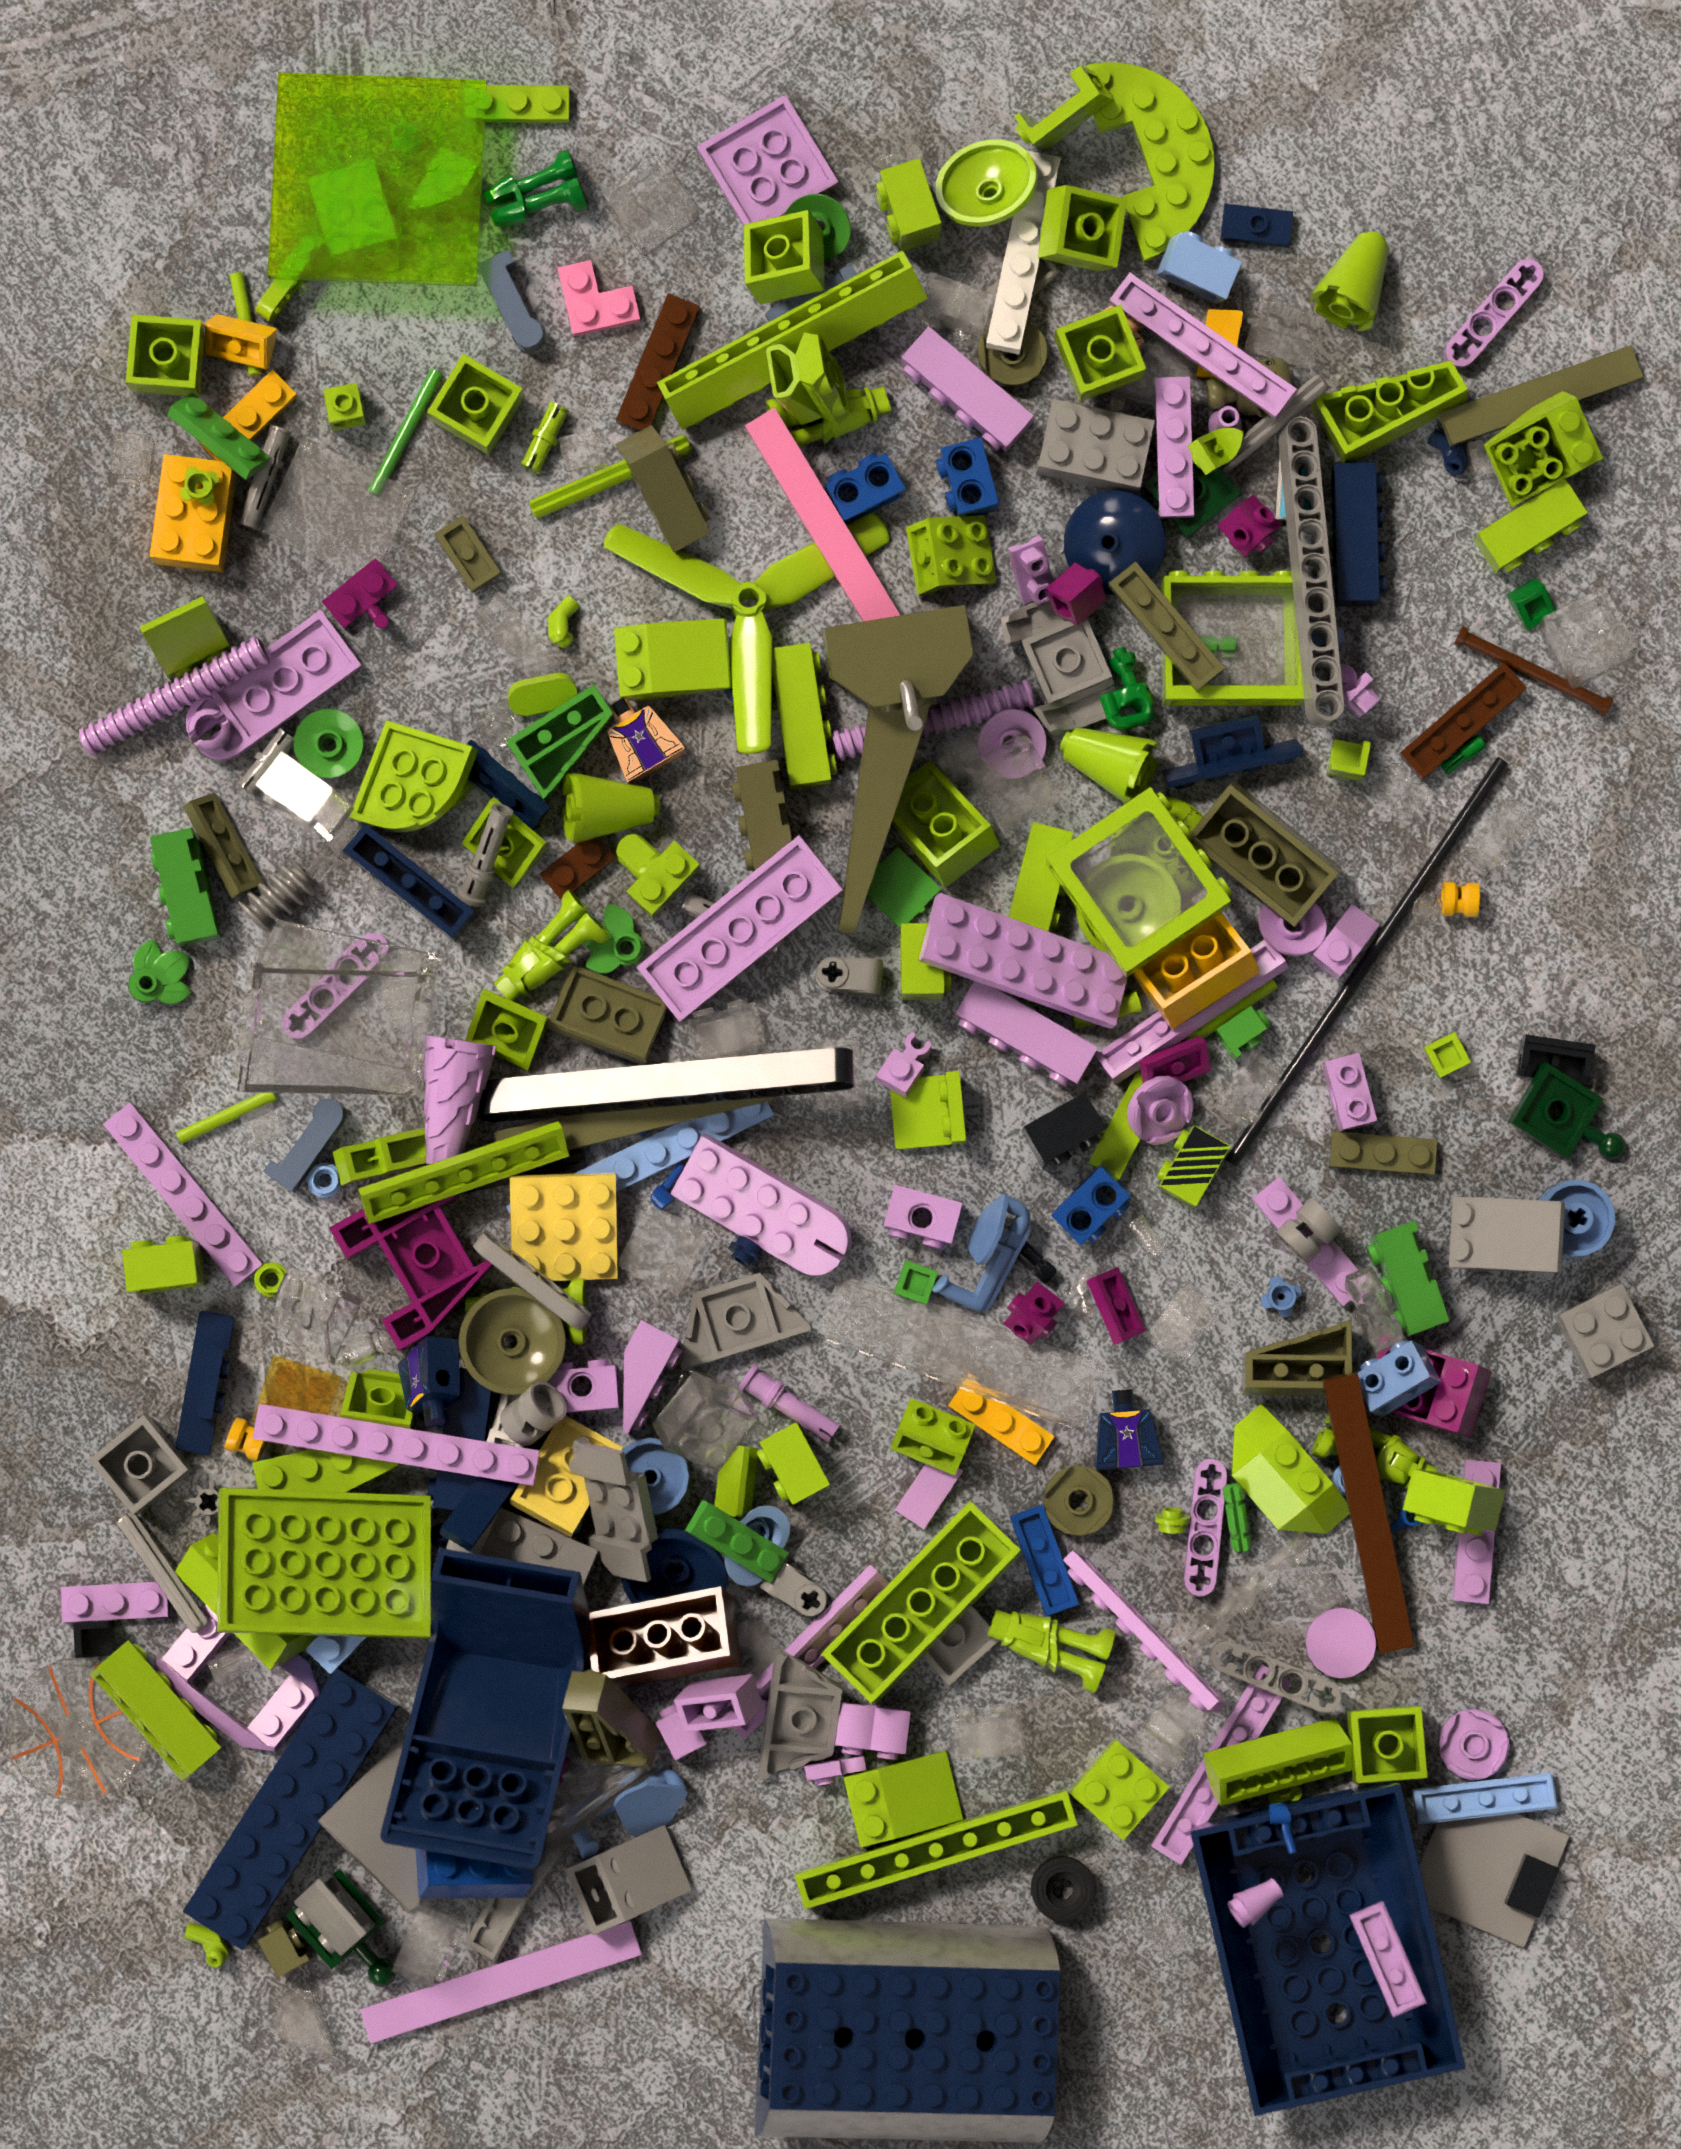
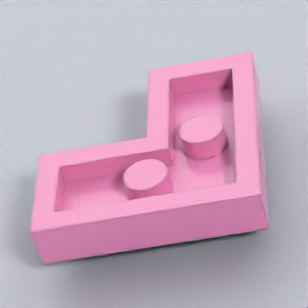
M591 260L558 267L573 337L641 322L633 286L599 293Z

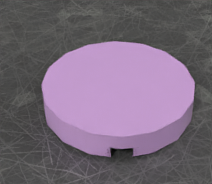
M1168 1075L1156 1076L1144 1082L1135 1091L1128 1106L1127 1119L1130 1129L1138 1138L1152 1145L1166 1144L1176 1139L1180 1135L1185 1123L1189 1124L1193 1116L1194 1101L1192 1093L1180 1080Z
M1342 1607L1327 1609L1316 1616L1307 1629L1305 1640L1307 1656L1313 1666L1327 1676L1339 1679L1354 1677L1365 1670L1374 1657L1376 1649L1374 1630L1368 1620L1357 1611Z
M1477 1709L1462 1710L1449 1717L1440 1730L1437 1742L1439 1756L1446 1768L1458 1777L1469 1780L1484 1779L1498 1772L1507 1760L1510 1747L1507 1732L1501 1721L1489 1712Z

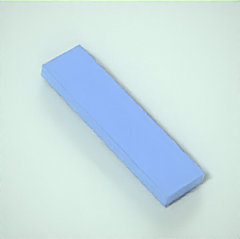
M1553 1773L1411 1790L1416 1825L1558 1808Z

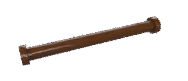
M1461 627L1454 645L1460 647L1463 644L1500 663L1505 662L1508 667L1599 710L1598 714L1605 717L1614 698L1608 695L1604 698L1468 632V627Z

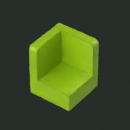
M1334 739L1332 741L1326 775L1361 781L1365 776L1371 742L1363 741L1362 744Z

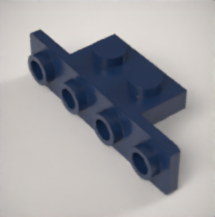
M1257 714L1189 730L1195 763L1162 771L1168 787L1184 789L1194 785V782L1204 779L1210 781L1222 780L1229 773L1238 771L1251 773L1260 770L1263 765L1271 763L1278 765L1294 762L1296 757L1303 756L1304 753L1297 739L1264 746L1260 720Z
M207 1311L199 1312L175 1446L177 1450L205 1455L211 1453L218 1414H223L226 1393H222L224 1379H229L232 1367V1358H228L234 1325V1317L231 1315Z

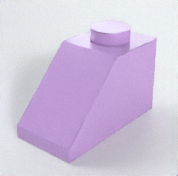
M1351 904L1309 959L1334 979L1338 980L1379 927V924L1355 905Z

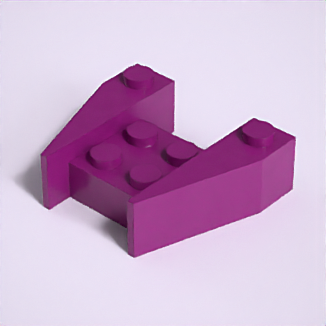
M456 1195L371 1224L368 1223L364 1210H360L329 1227L348 1262L379 1245L412 1303L381 1320L399 1353L421 1342L426 1336H431L494 1266L486 1260L473 1267L441 1209L457 1201Z

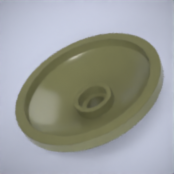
M518 1288L497 1290L479 1299L465 1315L459 1332L460 1356L466 1370L483 1387L501 1394H522L535 1382H547L559 1368L565 1351L564 1327L558 1315L526 1290ZM507 1335H513L517 1340L516 1346L512 1349L504 1345V1338Z

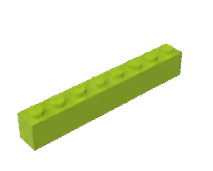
M902 250L658 381L657 384L679 426L684 430L689 426L701 423L704 418L721 409L731 407L743 397L761 391L766 385L771 383L766 349L769 346L782 344L796 354L803 332L822 336L828 351H831L842 344L854 341L857 336L874 327L884 325L892 317L915 308L920 302L928 298Z
M1062 1789L796 1871L794 1876L805 1910L1068 1829L1078 1824L1066 1789Z

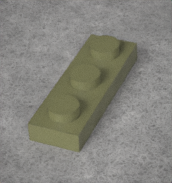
M216 793L191 800L183 806L231 898L257 890L259 883L264 884Z
M1332 1131L1329 1167L1435 1175L1437 1139Z

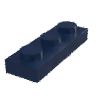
M470 740L467 745L476 748L478 753L468 779L490 798L495 797L503 805L510 807L513 810V814L534 831L541 824L550 807L538 794L533 793L522 784L511 771L506 770L493 759L487 750Z

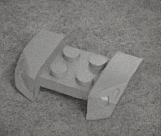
M1050 600L1041 604L1032 602L1005 614L1001 618L1005 645L1011 648L1022 644L1047 704L1035 707L1033 710L1048 731L1055 736H1062L1067 731L1072 733L1076 727L1087 729L1106 721L1100 696L1117 690L1088 619L1086 618L1077 626L1054 613ZM1125 709L1120 710L1119 714L1125 713Z
M587 1437L577 1438L573 1443L572 1449L574 1454L570 1460L569 1467L570 1472L584 1477L594 1523V1528L584 1535L586 1544L598 1550L596 1558L614 1576L648 1582L651 1576L646 1553L652 1550L651 1543L658 1539L645 1474L628 1471L624 1451L591 1444Z
M503 1507L470 1552L451 1540L448 1541L446 1547L449 1550L578 1571L581 1573L583 1585L598 1552L593 1547Z

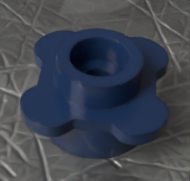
M739 1236L736 1242L732 1241L728 1247L732 1252L731 1257L741 1265L749 1267L750 1264L754 1266L759 1265L763 1249L752 1240Z

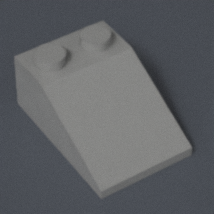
M1453 1197L1449 1267L1472 1271L1561 1273L1565 1202Z
M330 1871L316 1880L294 1901L298 1906L295 1910L297 1916L306 1926L309 1927L313 1924L322 1934L318 1937L319 1941L331 1954L337 1951L341 1956L376 1925Z

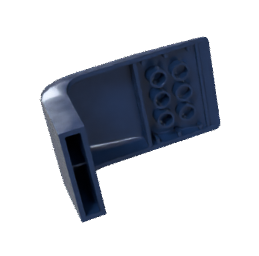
M439 1548L431 1577V1637H429L425 1660L380 1837L384 1843L534 1869L538 1866L541 1859L571 1732L562 1709L572 1671L584 1672L586 1665L590 1614L581 1573Z

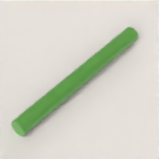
M434 369L429 370L368 489L369 493L377 497L381 496L443 376L440 372Z

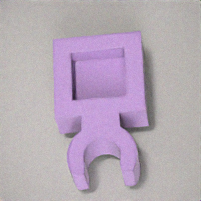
M913 1032L905 1039L904 1052L902 1053L894 1048L876 1075V1082L905 1098L924 1071V1064L918 1061L926 1059L931 1053L930 1041H927L921 1049L912 1047L916 1041V1034Z
M864 1755L807 1764L804 1765L807 1781L814 1780L815 1786L835 1783V1776L865 1771L866 1765Z

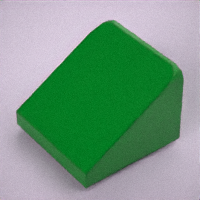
M1537 579L1528 581L1506 595L1527 631L1557 614L1545 585Z

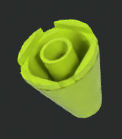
M1375 231L1358 234L1313 289L1309 298L1310 303L1313 300L1315 301L1314 310L1326 321L1344 329H1347L1349 324L1358 325L1357 331L1368 330L1374 324L1389 254V245L1383 235Z
M1078 727L1072 733L1067 731L1060 744V751L1063 752V759L1125 804L1136 797L1137 794L1139 795L1149 788L1159 760L1153 758L1154 750L1156 749L1161 752L1160 742L1153 739Z
M569 773L564 777L562 796L567 795L566 807H562V820L565 837L570 842L578 843L650 824L653 822L654 816H659V796L653 795L651 788L579 773Z

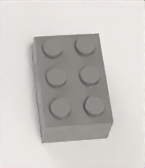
M1052 399L1037 475L1108 490L1127 491L1138 495L1155 420Z

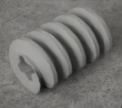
M290 858L292 870L283 865L279 867L282 875L281 879L272 874L268 876L272 887L269 888L261 883L258 884L260 897L250 892L247 893L249 906L238 901V904L259 928L269 933L273 931L270 919L280 924L283 922L281 910L290 915L294 913L292 901L301 906L305 904L302 896L303 892L312 897L316 895L312 881L292 858Z

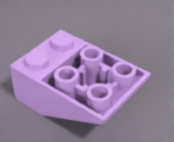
M643 1320L640 1321L624 1350L623 1432L631 1435L633 1429L640 1432L649 1416V1413L644 1411L650 1398L657 1401L666 1384L665 1381L661 1380L667 1367L673 1370L683 1353L678 1348L681 1343L678 1339Z

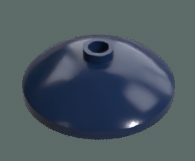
M1110 490L1087 498L1075 509L1066 525L1063 545L1069 567L1076 563L1087 570L1093 569L1103 580L1102 587L1104 593L1115 595L1108 587V583L1135 561L1151 580L1154 578L1165 558L1167 537L1161 517L1148 501L1134 493ZM1108 536H1112L1115 540V544L1111 549L1106 548L1104 544Z
M681 1529L657 1530L658 1539L651 1543L652 1550L646 1553L651 1576L648 1582L621 1577L624 1591L632 1604L720 1586L726 1590L728 1574L722 1555ZM672 1562H679L682 1566H675Z

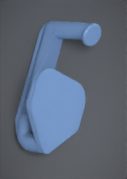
M1002 1194L981 1212L969 1236L968 1250L976 1263L984 1265L989 1259L990 1261L974 1292L951 1283L946 1275L941 1276L934 1283L933 1292L940 1293L944 1297L975 1311L982 1312L988 1310L993 1305L1030 1234V1213L1027 1206L1015 1198ZM1007 1212L1016 1216L1009 1230L1004 1228Z
M657 1769L649 1770L572 1805L567 1810L566 1818L574 1841L580 1850L581 1857L584 1859L593 1857L599 1849L598 1843L592 1840L588 1833L587 1823L616 1811L627 1833L632 1836H639L662 1825L667 1826L688 1793L682 1778L677 1772Z

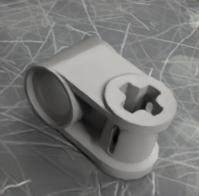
M827 957L818 965L815 980L823 991L848 993L863 997L881 996L883 960L874 958ZM830 966L835 967V973L841 974L832 983L828 982V976L822 975V973L827 972Z
M785 1560L772 1583L763 1580L759 1586L777 1600L788 1604L806 1616L818 1615L828 1605L827 1592L820 1585L806 1577L802 1571ZM816 1591L819 1594L817 1600L821 1604L819 1607L812 1606L807 1609L805 1607L806 1600L803 1598L804 1593L812 1594Z

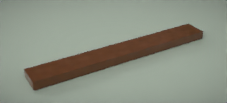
M1353 1372L1322 1379L1378 1652L1382 1654L1413 1647L1414 1642L1358 1373Z

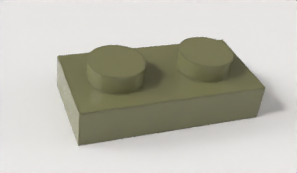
M464 515L434 533L436 539L472 593L502 575Z

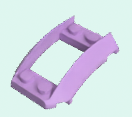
M205 1605L202 1608V1612L208 1619L206 1627L197 1633H191L186 1628L162 1659L157 1657L154 1670L162 1672L169 1679L172 1685L170 1689L180 1698L187 1700L193 1709L240 1746L277 1752L307 1715L320 1695L318 1683L315 1681L312 1673V1664L298 1654L282 1663L280 1666L289 1672L290 1675L248 1727L244 1726L192 1683L231 1634L217 1632V1616Z

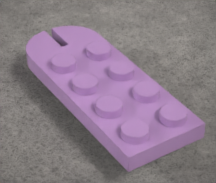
M322 610L316 612L266 648L270 657L269 664L264 665L261 663L258 670L252 668L250 669V674H241L239 680L233 678L230 685L222 684V689H213L211 695L203 694V699L193 702L186 716L187 733L193 742L218 724L221 727L218 732L208 739H200L194 743L201 753L219 761L231 760L240 756L363 668Z
M707 1133L701 1135L671 1192L672 1196L736 1234L752 1240L763 1250L808 1275H823L832 1271L841 1263L848 1254L846 1252L852 1247L849 1225L837 1210ZM822 1242L830 1246L831 1248L835 1249L836 1251L828 1250L823 1246Z

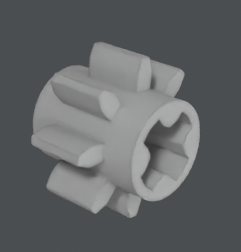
M215 1480L209 1482V1489H204L199 1484L195 1485L199 1493L196 1498L188 1499V1502L195 1503L197 1508L192 1516L206 1515V1524H211L213 1515L218 1516L219 1490L216 1489ZM206 1494L218 1496L215 1502L218 1507L216 1510L213 1508L204 1509L203 1505L207 1502L204 1497Z

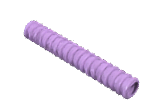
M252 636L250 637V642H241V647L239 648L237 646L231 647V652H222V657H213L211 663L208 661L203 662L202 668L196 666L193 668L192 673L185 672L183 678L175 677L174 683L166 682L164 688H155V693L153 694L147 692L145 694L146 698L138 697L136 698V703H127V708L119 707L116 714L110 712L107 715L108 718H99L97 724L91 722L88 725V729L80 728L79 738L84 748L90 755L95 757L98 755L99 750H108V745L116 746L117 740H127V735H136V730L138 729L144 731L147 724L153 726L155 725V720H164L166 714L172 716L175 709L181 711L184 709L185 704L188 706L192 705L194 699L200 701L203 699V694L209 696L212 694L213 689H222V684L230 685L231 679L239 680L241 674H250V669L252 668L258 670L260 668L259 664H269L270 657L264 644L258 637Z
M1025 679L1022 680L1020 685L1014 682L1011 683L1009 688L1003 685L1001 690L996 691L995 688H991L990 693L980 691L979 696H975L973 693L969 695L968 699L962 696L959 697L957 702L951 699L948 701L949 704L946 705L943 702L938 703V707L935 708L930 705L921 736L927 739L929 734L934 733L935 736H938L940 731L943 730L949 733L950 729L954 727L956 730H960L962 725H966L968 728L971 727L973 722L979 725L982 724V720H988L994 714L1006 709H1020L1024 711V708H1029V710H1033L1036 704L1030 682ZM864 723L865 727L860 728L859 725H855L854 730L850 731L848 728H844L842 733H838L837 730L833 731L832 740L837 758L841 762L845 761L847 756L853 759L856 758L858 753L862 755L866 723Z

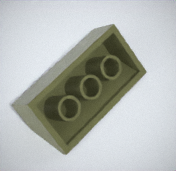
M1235 780L1225 789L1190 832L1192 838L1189 841L1199 849L1201 848L1209 858L1294 927L1342 870L1339 865Z

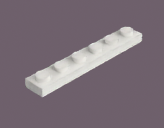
M1032 151L1028 152L1036 165L1038 174L1037 186L1030 201L1012 219L986 342V348L1019 355L1040 260L1038 258L1047 189L1055 188L1061 157Z

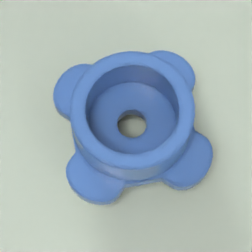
M1275 1276L1270 1279V1288L1267 1294L1261 1297V1304L1266 1309L1273 1308L1279 1311L1282 1317H1289L1293 1313L1292 1306L1296 1299L1302 1295L1301 1288L1298 1285L1291 1286L1285 1283L1282 1277ZM1280 1293L1285 1296L1283 1300L1278 1299Z

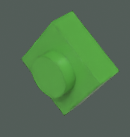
M905 1260L893 1294L927 1305L938 1271Z

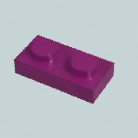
M1200 1036L1139 1060L1142 1083L1156 1076L1167 1075L1183 1083L1211 1071L1207 1042Z
M1119 1267L1086 1280L1114 1345L1146 1332Z

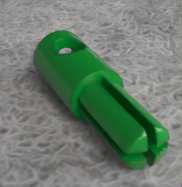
M1476 735L1441 765L1442 770L1446 774H1450L1465 761L1468 762L1479 751L1487 747L1485 742L1479 735Z

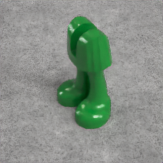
M568 149L560 151L556 155L555 161L547 168L518 180L509 175L483 193L488 206H498L514 201L491 212V218L495 227L526 223L529 220V215L560 203H569L578 212L589 209L585 193L577 178L578 173ZM558 180H566V182L555 188L530 197H524L525 194L541 186Z

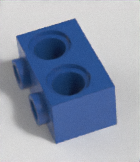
M981 437L942 447L940 450L941 458L935 459L940 479L946 478L950 491L945 492V499L949 512L956 511L957 516H978L997 511L999 500ZM958 456H965L970 460L971 467L965 471H959L953 467L952 461ZM967 489H974L980 494L981 498L977 503L968 504L961 498L962 492Z
M877 453L870 454L858 462L859 467L849 472L846 469H842L828 477L829 482L825 484V491L846 525L905 496L906 488L887 453L880 456ZM874 472H883L889 480L884 486L877 487L871 484L869 477ZM844 488H852L857 492L858 497L853 502L846 503L839 498L838 494Z
M1101 1163L1053 1211L1051 1216L1080 1245L1087 1239L1093 1243L1105 1232L1106 1228L1102 1224L1111 1215L1117 1219L1131 1206L1127 1199L1131 1196L1132 1192ZM1104 1185L1111 1186L1116 1191V1199L1111 1203L1100 1201L1097 1197V1189ZM1078 1210H1084L1090 1214L1092 1222L1087 1227H1078L1073 1223L1072 1214Z

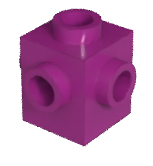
M1254 494L1237 505L1217 525L1229 539L1230 544L1244 557L1254 550L1262 553L1275 541L1272 534L1281 526L1275 519L1272 511L1264 506Z
M1036 1281L1025 1296L1019 1292L1008 1305L1007 1309L1012 1313L1003 1324L1017 1337L1023 1339L1031 1346L1039 1335L1045 1339L1058 1322L1053 1317L1065 1302L1040 1282Z

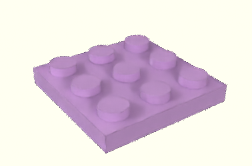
M786 94L696 146L699 155L743 227L744 224L783 216L792 202L799 197L807 194L823 195L839 185V181Z

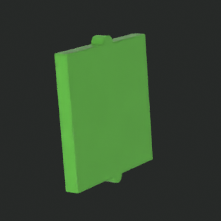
M897 847L881 864H877L867 898L897 927L901 928V923H909L918 913H924L925 906L942 888Z

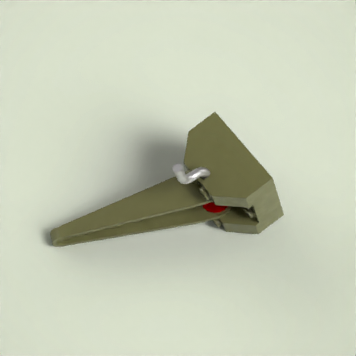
M965 605L821 629L828 677L869 706L837 932L855 935L865 899L926 723L929 706L937 704L936 697L945 695L973 656Z

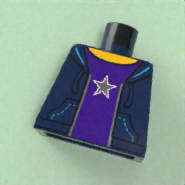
M426 1336L398 1363V1370L406 1409L410 1412L424 1413L425 1425L428 1427H438L446 1423L445 1408L460 1393L459 1339Z
M1133 1389L1112 1391L1114 1412L1099 1413L1095 1469L1107 1470L1164 1465L1150 1409L1135 1410Z

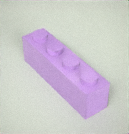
M929 326L901 357L904 375L915 384L921 381L930 389L928 392L929 396L939 405L944 407L945 404H948L957 412L954 415L955 418L966 428L975 427L983 434L981 436L982 441L992 450L997 451L1000 449L1006 454L1033 423V414Z
M976 981L971 985L954 1016L960 1020L957 1025L973 1035L980 1031L989 1036L988 1043L1005 1053L1009 1048L1020 1054L1018 1060L1034 1070H1037L1038 1066L1051 1072L1048 1078L1067 1088L1069 1083L1073 1086L1077 1085L1098 1048L998 989Z

